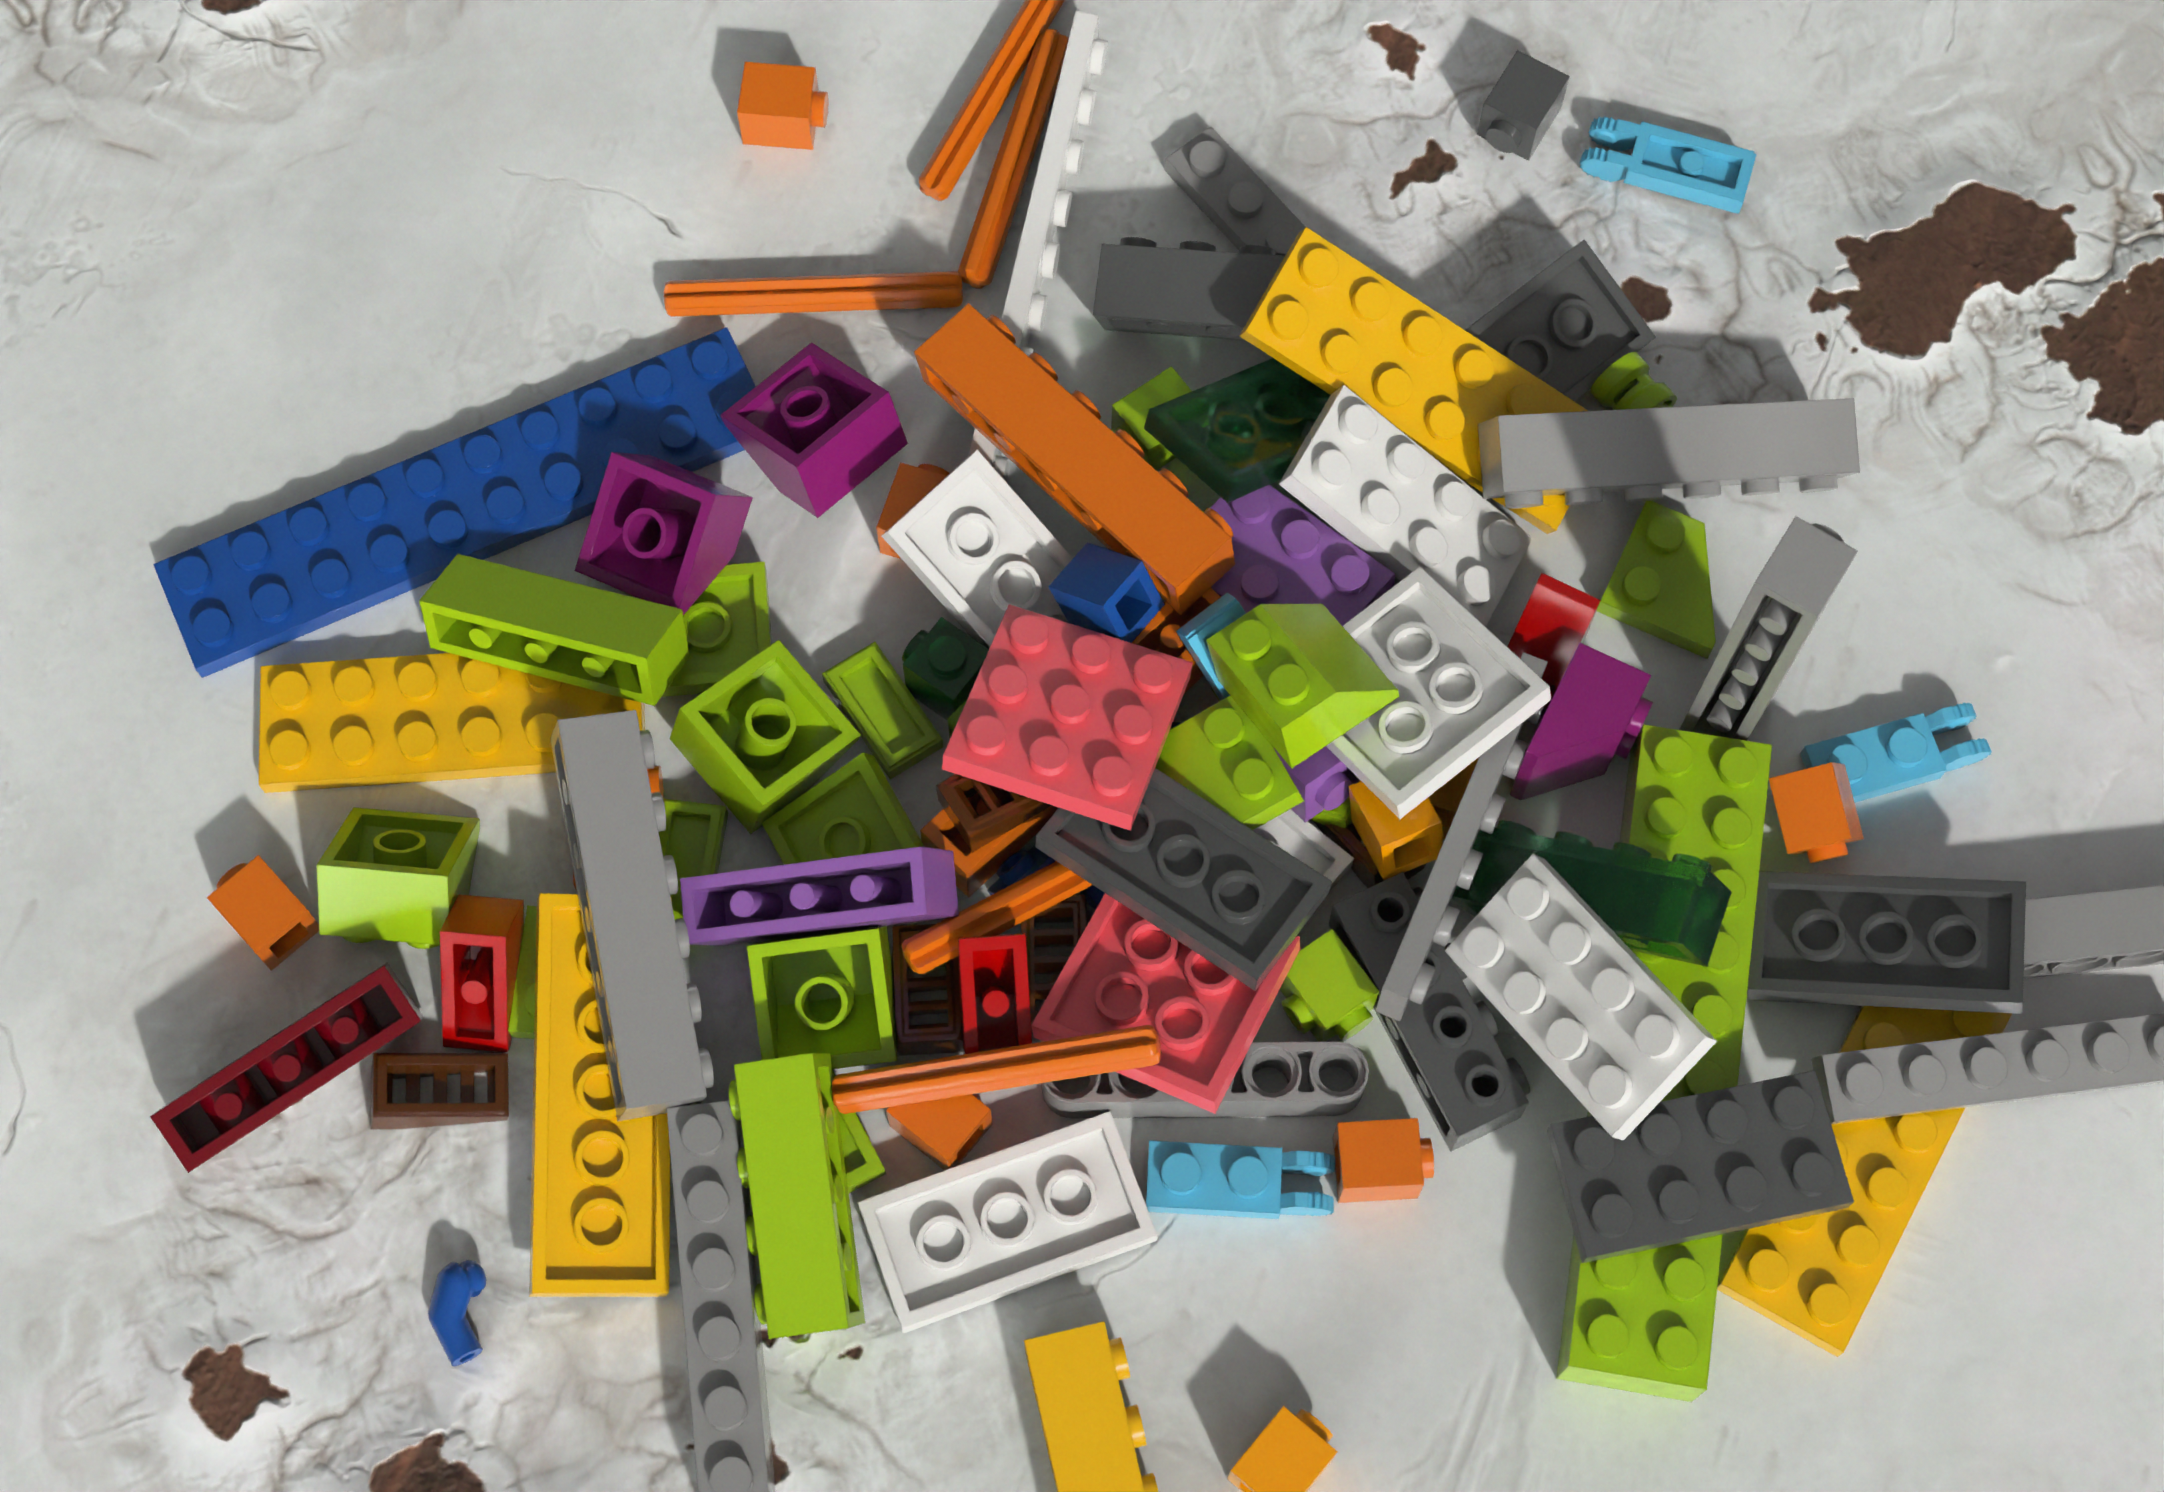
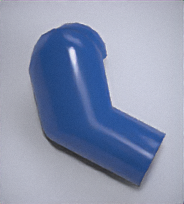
M466 1260L460 1264L451 1262L438 1273L428 1308L429 1321L452 1366L462 1365L483 1351L466 1317L470 1297L478 1296L486 1286V1275L483 1268L472 1260Z

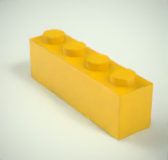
M1105 1321L1024 1340L1025 1354L1057 1492H1158L1154 1473L1141 1475L1135 1448L1146 1446L1137 1404L1128 1407L1124 1406L1119 1380L1130 1378L1122 1338L1109 1340Z

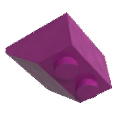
M812 342L720 415L724 425L778 491L817 518L908 444L890 393Z
M611 452L574 571L639 599L682 609L684 615L734 557L753 497L651 455Z
M1579 643L1525 753L1510 796L1519 800H1525L1605 775L1614 754L1627 759L1653 704L1652 701L1642 697L1652 675Z

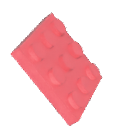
M1009 604L944 751L942 770L1131 831L1189 682L1193 662Z
M1105 893L1031 1025L1033 1037L1044 1042L1144 1025L1154 1026L1161 1045L1160 1062L1153 1066L1115 1072L1216 1114L1300 951V936H1296L1256 991H1254Z

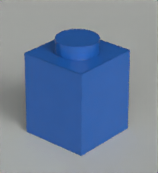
M1088 542L1048 586L1068 623L1130 643L1136 639L1165 605L1141 560Z

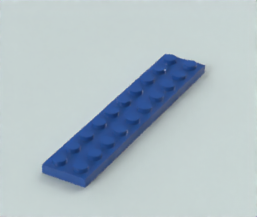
M726 327L153 565L193 665L201 678H204L435 581L457 554L485 560L592 515L611 452L651 455L694 472L744 451L745 449L724 425L720 415L754 389L756 385Z

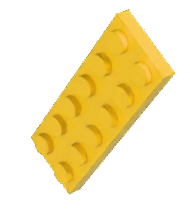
M1307 227L1298 233L1239 335L1330 395L1345 385L1456 476L1482 493L1478 424L1501 415L1588 411ZM1565 495L1543 496L1544 505L1509 510L1546 534L1557 530L1570 505H1565ZM1492 498L1505 507V498Z
M451 653L261 666L259 786L264 793L556 773L550 739L557 720L636 710L641 731L645 730V706L641 702Z
M539 893L536 918L529 1297H666L669 1294L670 1143L667 1113L617 1121L578 894Z
M1861 1006L1837 1053L2003 1033L2012 1013ZM1966 1107L1831 1124L1854 1203L1845 1209L1746 1229L1717 1286V1290L1836 1357L1843 1354Z

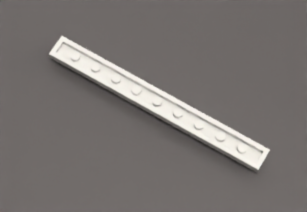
M1075 11L1001 321L1012 332L1016 340L1015 345L1027 356L1035 352V349L1027 348L1031 330L1041 332L1045 321L1048 297L1040 295L1044 278L1054 279L1057 270L1060 243L1053 242L1056 226L1066 227L1069 219L1072 192L1065 191L1068 175L1078 176L1081 168L1084 141L1077 139L1080 124L1090 126L1093 117L1096 90L1089 89L1092 74L1102 76L1107 55L1108 41L1098 39L1099 15ZM975 428L969 455L978 450L1007 482L1010 459L1002 456V452Z

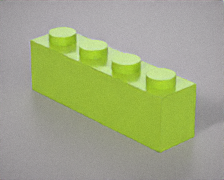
M457 554L419 600L430 648L652 706L657 704L690 658L682 609Z
M807 1053L734 1064L736 1080H731L729 1084V1103L734 1118L741 1120L744 1147L739 1148L737 1155V1166L742 1185L745 1188H750L753 1215L747 1217L746 1230L749 1250L753 1256H758L761 1283L756 1285L754 1294L757 1317L761 1324H767L769 1339L847 1329L864 1324L865 1315L838 1109L834 1106L832 1098L833 1070L830 1053Z

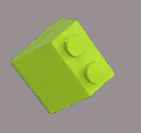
M1260 604L1206 640L1218 681L1291 769L1400 697L1399 691L1323 604Z
M777 640L679 709L669 739L746 830L752 834L763 826L762 822L807 792L859 740L861 734L781 641Z
M353 807L317 863L319 934L341 936L343 939L353 943L385 940L406 942L409 946L419 949L440 946V929L458 895H469L480 832V818Z
M887 926L769 940L747 946L762 1060L807 1053H830L832 1069L897 1061L895 991Z

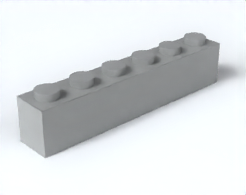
M1854 398L1501 415L1478 424L1483 499L1505 498V508L1507 509L1544 505L1543 496L1565 495V505L1603 502V492L1624 491L1625 502L1652 501L1663 498L1662 489L1683 488L1684 499L1720 496L1721 486L1741 485V492L1744 496L1764 495L1780 492L1779 483L1799 482L1800 492H1820L1838 489V478L1860 473Z
M1797 516L1794 517L1753 584L1679 730L1745 741L1749 739L1858 550L1845 544L1842 537L1831 528L1817 523L1809 524Z
M636 710L557 720L550 740L617 1121L667 1113V1108L701 1104L707 1096L706 1088L713 1087V1066L708 1048H698L694 1023L701 1022V1001L696 983L686 984L682 959L688 958L690 954L689 936L684 919H674L670 895L677 894L678 878L673 856H663L659 832L666 830V811L661 793H651L647 769H653L655 765L651 733L649 730L640 731Z
M729 1101L667 1108L698 1492H776L761 1323L757 1317L754 1299L755 1287L757 1285L755 1256L749 1250L746 1220L751 1215L749 1188H745L742 1185L737 1166L739 1148L744 1147L741 1120L734 1118Z

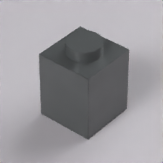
M1517 50L1484 102L1477 135L1486 139L1495 149L1504 153H1514L1529 161L1562 107L1570 76Z

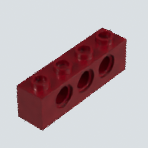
M387 962L168 1103L150 1117L189 1173L421 1022L424 1016Z

